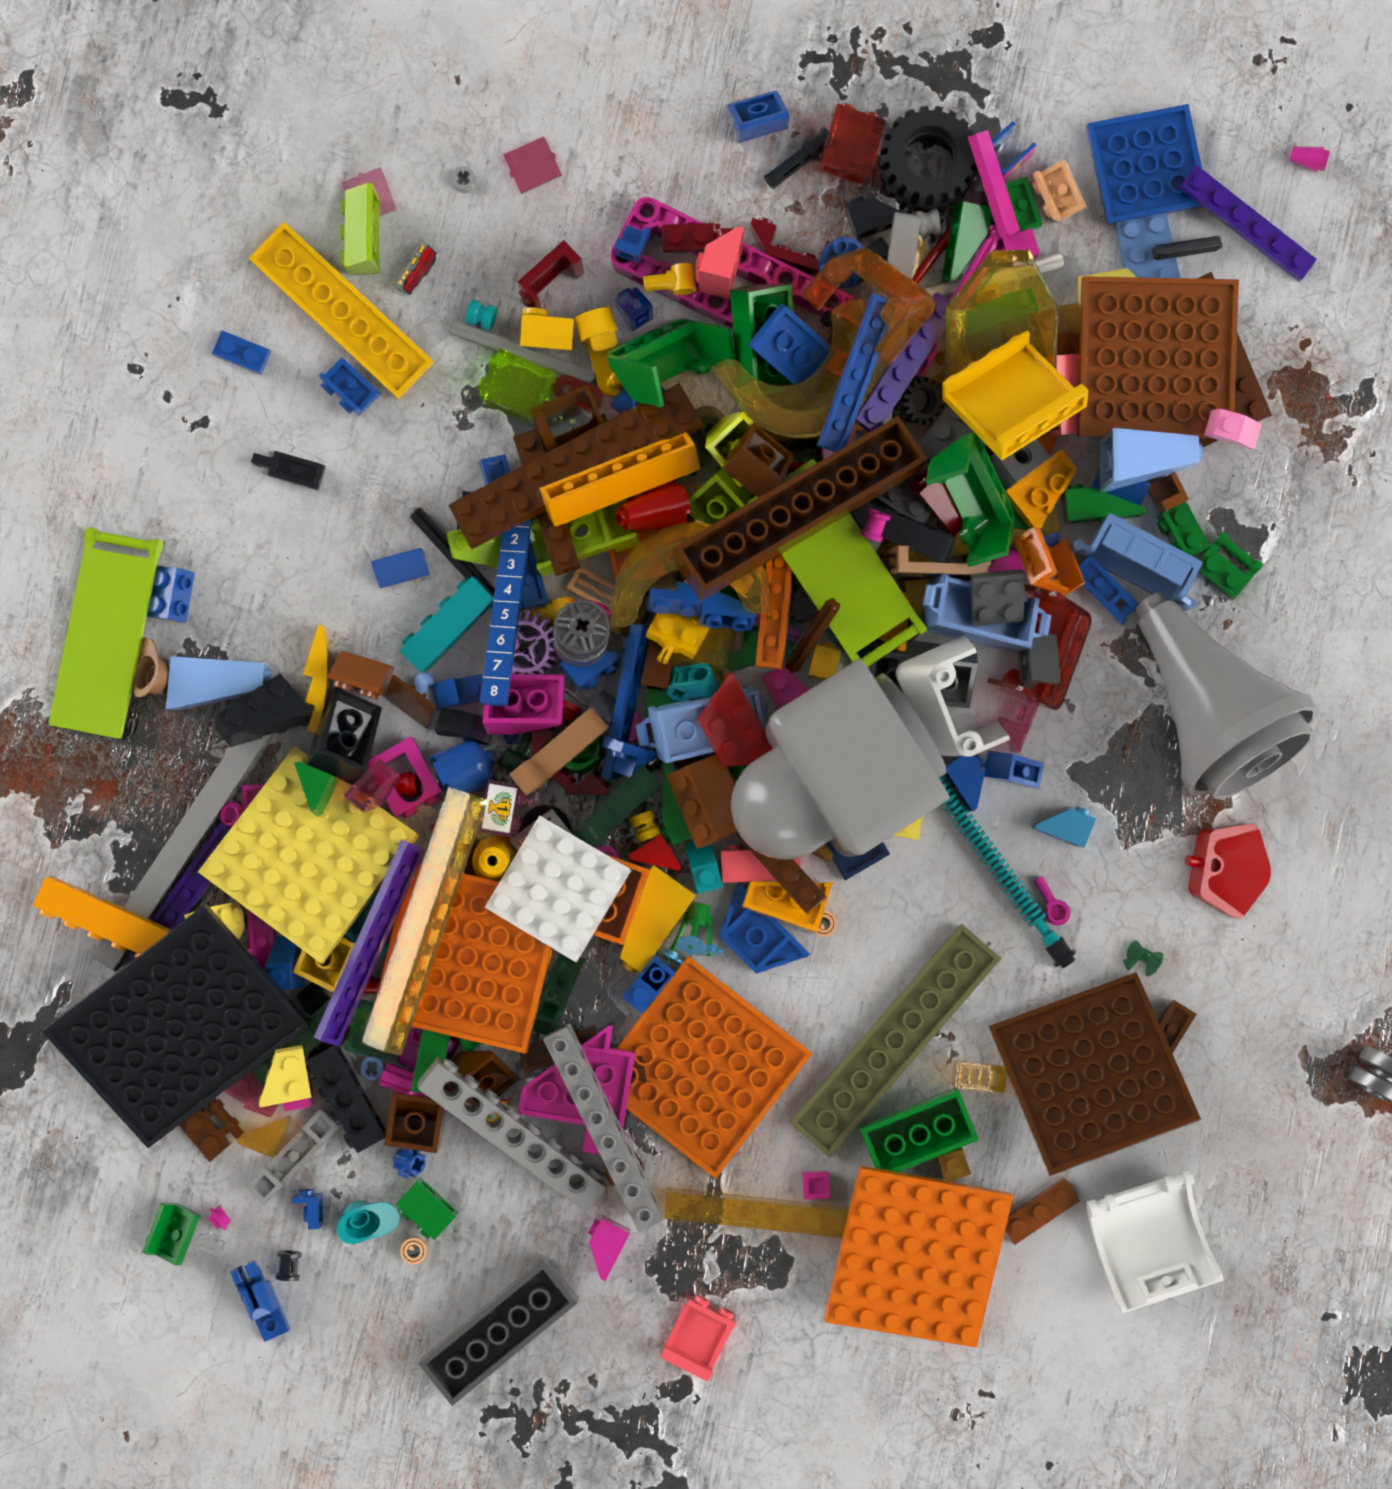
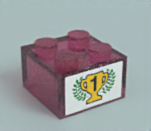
M488 779L479 832L512 838L516 836V833H520L522 818L519 817L520 807L525 808L527 796L517 784Z

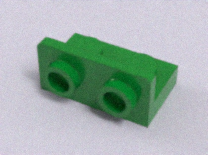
M1186 501L1157 516L1159 520L1157 521V526L1163 535H1167L1171 543L1170 545L1191 556L1211 547Z

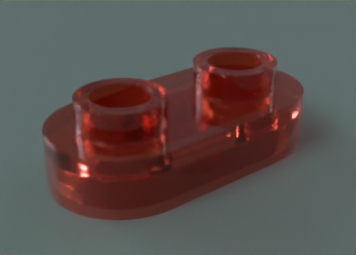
M562 375L553 384V392L556 398L564 394L562 392L564 386H569L571 391L587 385L591 393L596 391L601 405L603 403V394L597 386L573 376ZM586 403L572 405L581 410L592 412V408Z

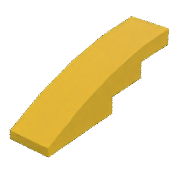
M319 624L303 675L312 678L305 703L315 706L307 731L316 733L329 701L331 680L328 679V674L331 670L328 631L326 627Z

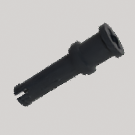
M822 127L820 133L810 141L805 140L800 150L764 175L765 181L773 190L810 161H818L820 159L819 156L830 147L835 148L837 146L834 137L826 127Z

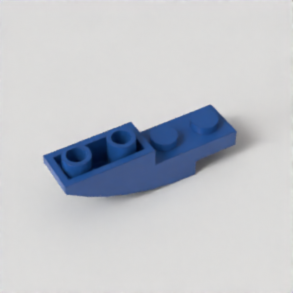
M677 582L675 590L650 588L647 599V611L658 614H681L685 617L699 616V625L713 629L720 627L736 631H751L756 617V612L748 606L719 591L700 601L689 583Z

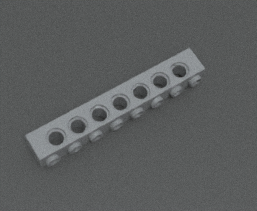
M569 1023L547 1034L543 1038L546 1047L638 1232L663 1221L664 1212L571 1024Z
M437 1057L418 1080V1089L584 1212H587L606 1189L603 1174L594 1167L589 1169L583 1165V1160L576 1153L571 1151L569 1154L562 1149L563 1145L554 1137L550 1136L548 1139L541 1133L542 1129L534 1122L529 1121L527 1123L521 1119V1114L514 1107L509 1105L506 1108L499 1102L500 1098L490 1090L485 1092L479 1088L478 1081L468 1074L463 1076L457 1071L458 1067L449 1059L443 1061ZM453 1081L458 1084V1087L453 1091H447L444 1089V1085L447 1082ZM470 1097H475L479 1100L475 1106H467L465 1101ZM490 1113L500 1115L499 1119L495 1122L486 1120V1117ZM513 1128L521 1131L516 1137H509L507 1135V1132ZM532 1144L542 1146L538 1152L532 1153L528 1151L529 1146ZM554 1159L562 1161L561 1165L557 1168L549 1166V1163ZM573 1175L583 1176L581 1181L577 1183L569 1181Z

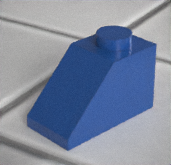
M988 751L984 777L1039 789L1044 763L1015 754Z
M978 754L960 756L946 765V777L970 812L978 808L985 774L982 769L985 764Z
M276 936L266 962V972L282 990L305 987V978L293 973L302 949L285 936Z

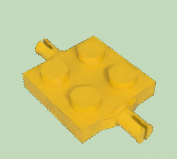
M657 613L647 631L646 637L657 642L663 648L657 660L661 663L663 659L662 664H667L672 653L683 654L694 659L710 628L699 625V616L685 617L681 614Z

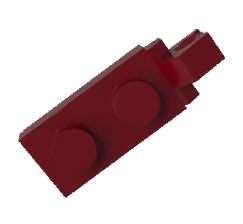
M714 223L662 225L663 253L704 252L707 244L732 231L734 228H720V224Z

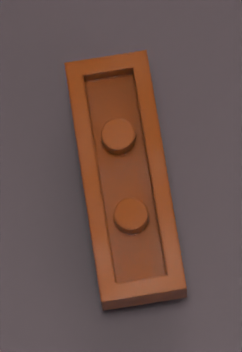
M1062 1178L1011 1212L1005 1232L1013 1244L1016 1245L1080 1202L1067 1180Z

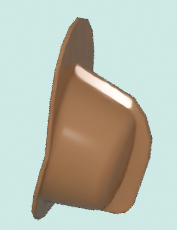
M144 637L141 642L133 682V692L139 698L145 697L148 693L166 694L169 666L158 658L154 641Z

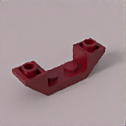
M764 217L752 218L750 231L761 252L814 277L820 275L819 260L816 259L815 255L808 252H801L799 254L782 244L773 246L777 225Z
M555 727L532 731V757L556 737L552 733ZM567 769L563 772L558 771L552 777L569 795H608L610 793L606 788L609 783L605 778H601L602 775L600 773L596 776L590 773L577 786L573 784L576 779Z

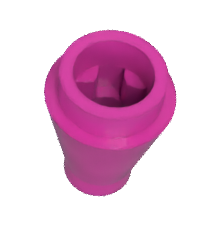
M1293 146L1289 161L1315 172H1318V170L1325 171L1330 150H1325L1324 147Z

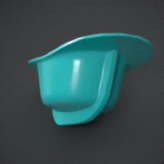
M363 1200L353 1201L346 1206L340 1216L341 1218L337 1224V1235L340 1240L347 1244H357L386 1235L397 1227L400 1221L399 1211L394 1205L387 1202L369 1203Z

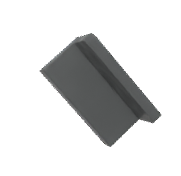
M1048 634V637L1033 638L1032 648L1018 652L1021 690H1031L1038 683L1057 685L1061 682L1056 635Z

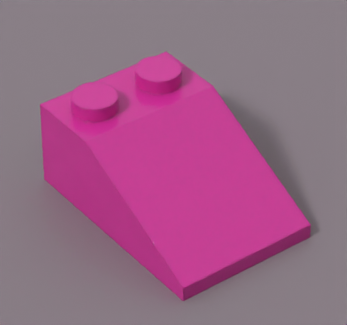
M512 674L508 707L484 705L483 725L487 735H515L562 726L565 675Z

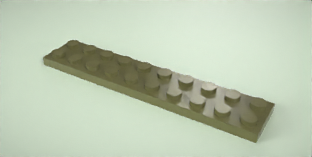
M960 924L799 1109L789 1123L830 1158L1002 958L963 924Z

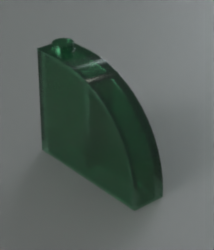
M642 765L572 835L598 849L663 788L661 783Z

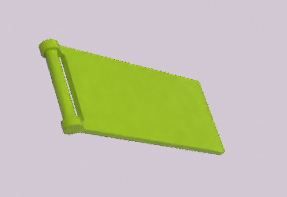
M814 459L808 461L787 475L783 483L817 463ZM755 496L754 498L749 500L748 503L754 501L759 497ZM849 513L781 555L818 611L830 598H834L836 602L840 603V609L829 624V627L852 662L860 659L856 652L907 618L911 620L913 625L861 658L864 664L869 667L918 633L920 635L925 633L927 628L867 538L860 535L861 529Z
M88 527L84 534L85 546L49 725L121 739L163 542L160 539L145 540L101 532L97 528ZM98 541L148 550L149 558L94 549V546Z

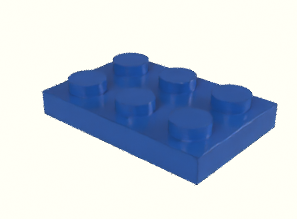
M782 303L748 344L749 347L803 393L836 353L828 343Z

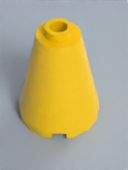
M492 835L483 839L476 846L472 856V866L477 877L501 881L518 852L510 842L512 838L504 835ZM492 856H496L498 860L495 866L491 864Z

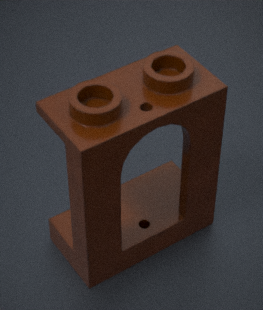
M587 385L529 409L546 452L608 421L605 414L600 415L598 407L602 405L596 391L591 393ZM578 403H586L592 408V416L587 423L553 438L545 417Z

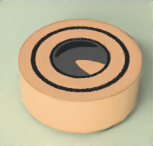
M824 910L818 932L815 934L826 937L834 933L837 927V920L831 912Z
M417 1236L410 1237L401 1246V1257L408 1264H419L425 1259L428 1253V1246L422 1238Z

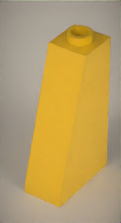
M655 865L652 866L620 955V958L623 960L621 965L633 974L636 970L640 973L644 970L696 897L694 893Z

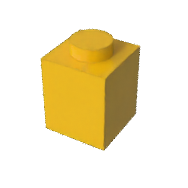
M821 642V645H815L807 677L824 681L836 673L841 650L836 649L837 645L829 642Z

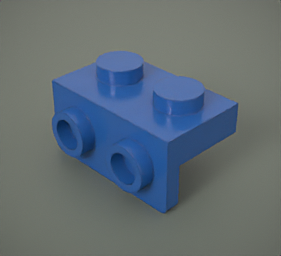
M343 357L325 375L322 372L318 375L323 381L320 386L330 396L335 393L341 399L339 404L349 414L354 411L360 416L381 395Z
M157 566L147 617L186 623L194 572L177 567Z

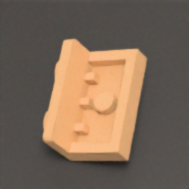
M1065 160L1054 164L1042 172L1035 171L1032 173L1035 179L1032 181L1033 187L1038 195L1042 194L1045 201L1043 209L1049 219L1053 218V220L1060 222L1087 207Z

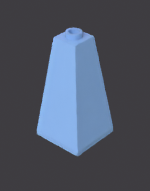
M1121 428L1111 429L1099 441L1100 492H1108L1192 468L1200 462L1203 455L1202 444H1199V436Z

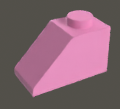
M1211 410L1204 436L1255 450L1262 424L1245 415L1228 410Z

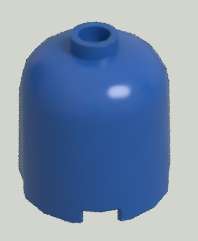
M466 741L429 756L431 765L434 766L438 774L436 776L450 804L484 788L492 780L493 770L491 765L495 764L492 753L489 749L484 751L481 745L475 741Z

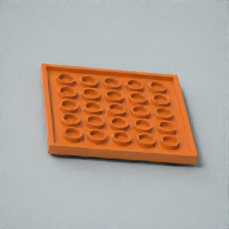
M420 864L394 923L372 1017L526 1054L552 948L485 908L499 884L498 881Z
M689 955L617 1046V1049L636 1052L635 1061L639 1065L644 1066L647 1082L639 1081V1073L633 1067L636 1079L631 1078L626 1109L715 1179L813 1054ZM637 1056H642L644 1063L640 1062Z
M859 1166L823 1319L825 1323L977 1348L1013 1195L1005 1191Z

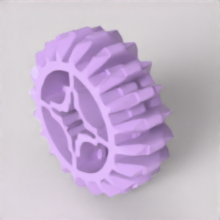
M530 609L525 611L524 617L520 611L514 657L518 655L524 656L529 662L532 661L533 664H524L514 659L512 674H518V672H521V674H528V672L529 674H537L538 671L540 675H545L547 673L546 668L552 669L554 667V663L551 660L557 661L559 659L557 653L554 652L552 632H554V625L550 628L546 625L550 621L549 617H546L543 621L539 620L541 612H537L533 618ZM519 625L532 626L539 632L535 634L527 633ZM523 639H525V642L527 640L529 642L534 640V642L529 647V650H527V648L524 649L523 647L517 650L524 642ZM544 639L546 652L544 658L540 660L537 643Z

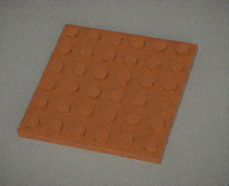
M1081 277L1078 385L1083 384L1089 392L1087 407L1079 411L1077 415V437H1104L1111 429L1121 428L1196 435L1199 438L1213 439L1204 436L1211 410L1224 409L1231 412L1235 411L1239 279Z

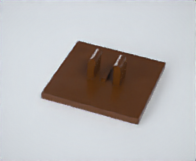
M394 674L389 684L386 699L427 729L436 705L426 699V693L421 695L415 690V685L410 687Z

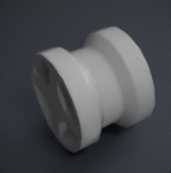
M931 209L930 212L926 213L916 211L915 215L921 216L918 236L924 237L928 233L939 235L941 226L938 209Z

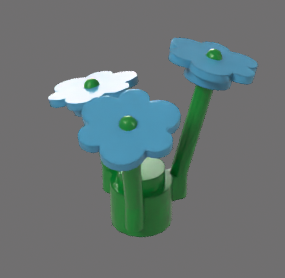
M692 902L689 911H685L683 922L671 948H665L663 952L657 950L656 954L678 965H682L683 962L678 959L679 954L675 952L676 949L685 951L690 955L695 954L696 956L724 955L722 949H717V945H712V922L714 917L709 915L711 907L704 903ZM689 923L692 926L691 934L683 938V933ZM705 925L707 945L696 937L698 928H704Z

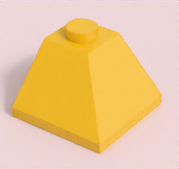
M343 937L323 964L302 950L293 973L334 992L355 943Z

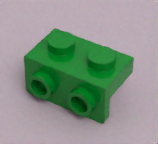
M161 1203L155 1213V1219L150 1233L146 1237L142 1252L146 1255H156L173 1265H182L201 1215L178 1203Z

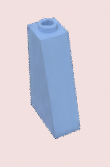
M170 656L166 709L178 711L246 696L272 679L273 672L269 670V665L265 663Z

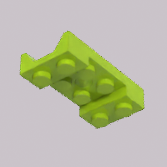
M628 499L601 508L567 523L578 560L612 549L619 552L641 544L637 530H624L617 524L615 519V512L618 506ZM538 519L533 520L530 539L537 559V570L543 577L553 574L554 571ZM579 527L588 528L587 534L583 537H576V530Z

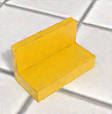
M523 314L520 346L572 350L575 339L573 337L574 319Z

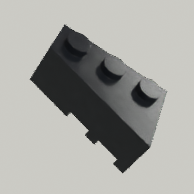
M278 674L216 714L214 728L230 747L262 739L263 736L276 732L278 734L287 732V729L297 726H308L313 712L285 678Z

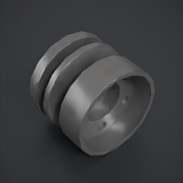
M586 600L573 601L559 610L554 620L553 646L557 655L565 663L574 667H586L595 664L603 657L608 646L610 622L606 612L599 605ZM577 627H580L581 629L587 628L586 632H583L582 630L577 631Z

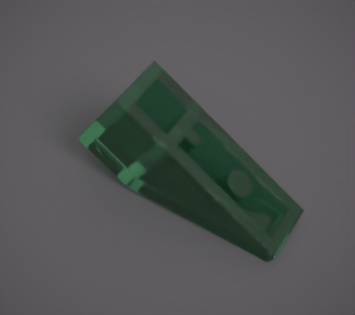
M559 953L540 997L533 1026L534 1031L547 1035L556 1030L585 959L580 957L575 962Z

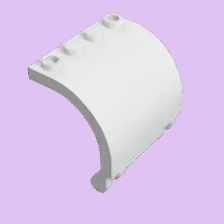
M1189 1169L1183 1170L1181 1174L1173 1177L1170 1174L1164 1176L1163 1179L1117 1194L1105 1195V1199L1099 1201L1095 1199L1087 1201L1086 1208L1093 1239L1107 1280L1122 1313L1223 1281V1274L1211 1252L1198 1218L1192 1192L1194 1179Z

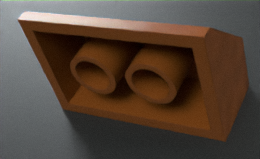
M716 755L687 765L666 776L697 849L710 846L738 833L731 814V797L736 782L729 766L724 767L721 765Z

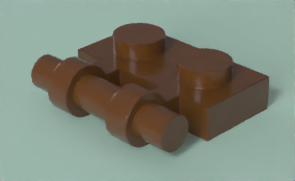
M216 1098L207 1104L209 1106L207 1110L204 1111L201 1108L179 1125L209 1162L214 1160L232 1144L225 1135L230 1132L238 1139L245 1133L238 1125L240 1122L235 1117L232 1118L223 1106L225 1104ZM214 1114L224 1124L221 1129L210 1118Z

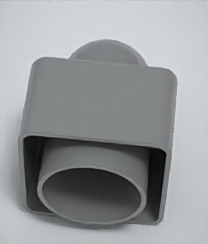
M858 659L771 715L765 727V733L772 750L753 761L740 774L732 792L731 814L741 838L752 849L770 858L782 860L800 858L814 852L829 841L841 855L845 857L858 856L868 852L949 800V795L939 779L947 773V770L932 737L899 688L883 673L874 678L864 662Z

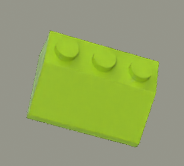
M365 183L345 190V199H341V214L345 215V225H341L340 235L341 240H345L344 250L340 251V263L348 274H379L380 197L373 183Z

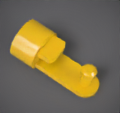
M598 307L578 314L574 321L581 343L586 344L599 390L605 396L615 397L623 389V385L610 368L607 353L618 344L615 335L618 333L611 307Z

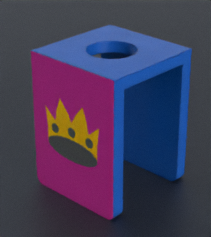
M1014 121L992 140L994 150L1012 134L1016 125ZM1034 142L1006 169H1003L999 164L1004 181L1033 155L1037 146Z

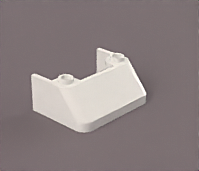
M965 635L906 660L896 669V678L903 695L923 722L941 756H973L1010 740L1009 735L998 721L976 731L965 730L958 734L956 733L940 690L950 686L955 680L956 671L953 663L977 653L976 648Z

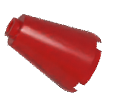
M675 479L664 485L644 491L618 506L615 512L616 522L624 530L686 529L690 524V521H686L687 514L691 513V505L686 489L683 485L678 486L675 483L678 480Z

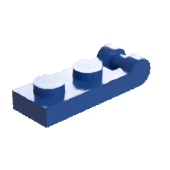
M1092 555L1079 565L1085 581L1083 586L1119 624L1123 625L1128 620L1126 617L1133 611L1136 612L1135 609L1139 603ZM1121 598L1126 604L1119 610L1114 604Z

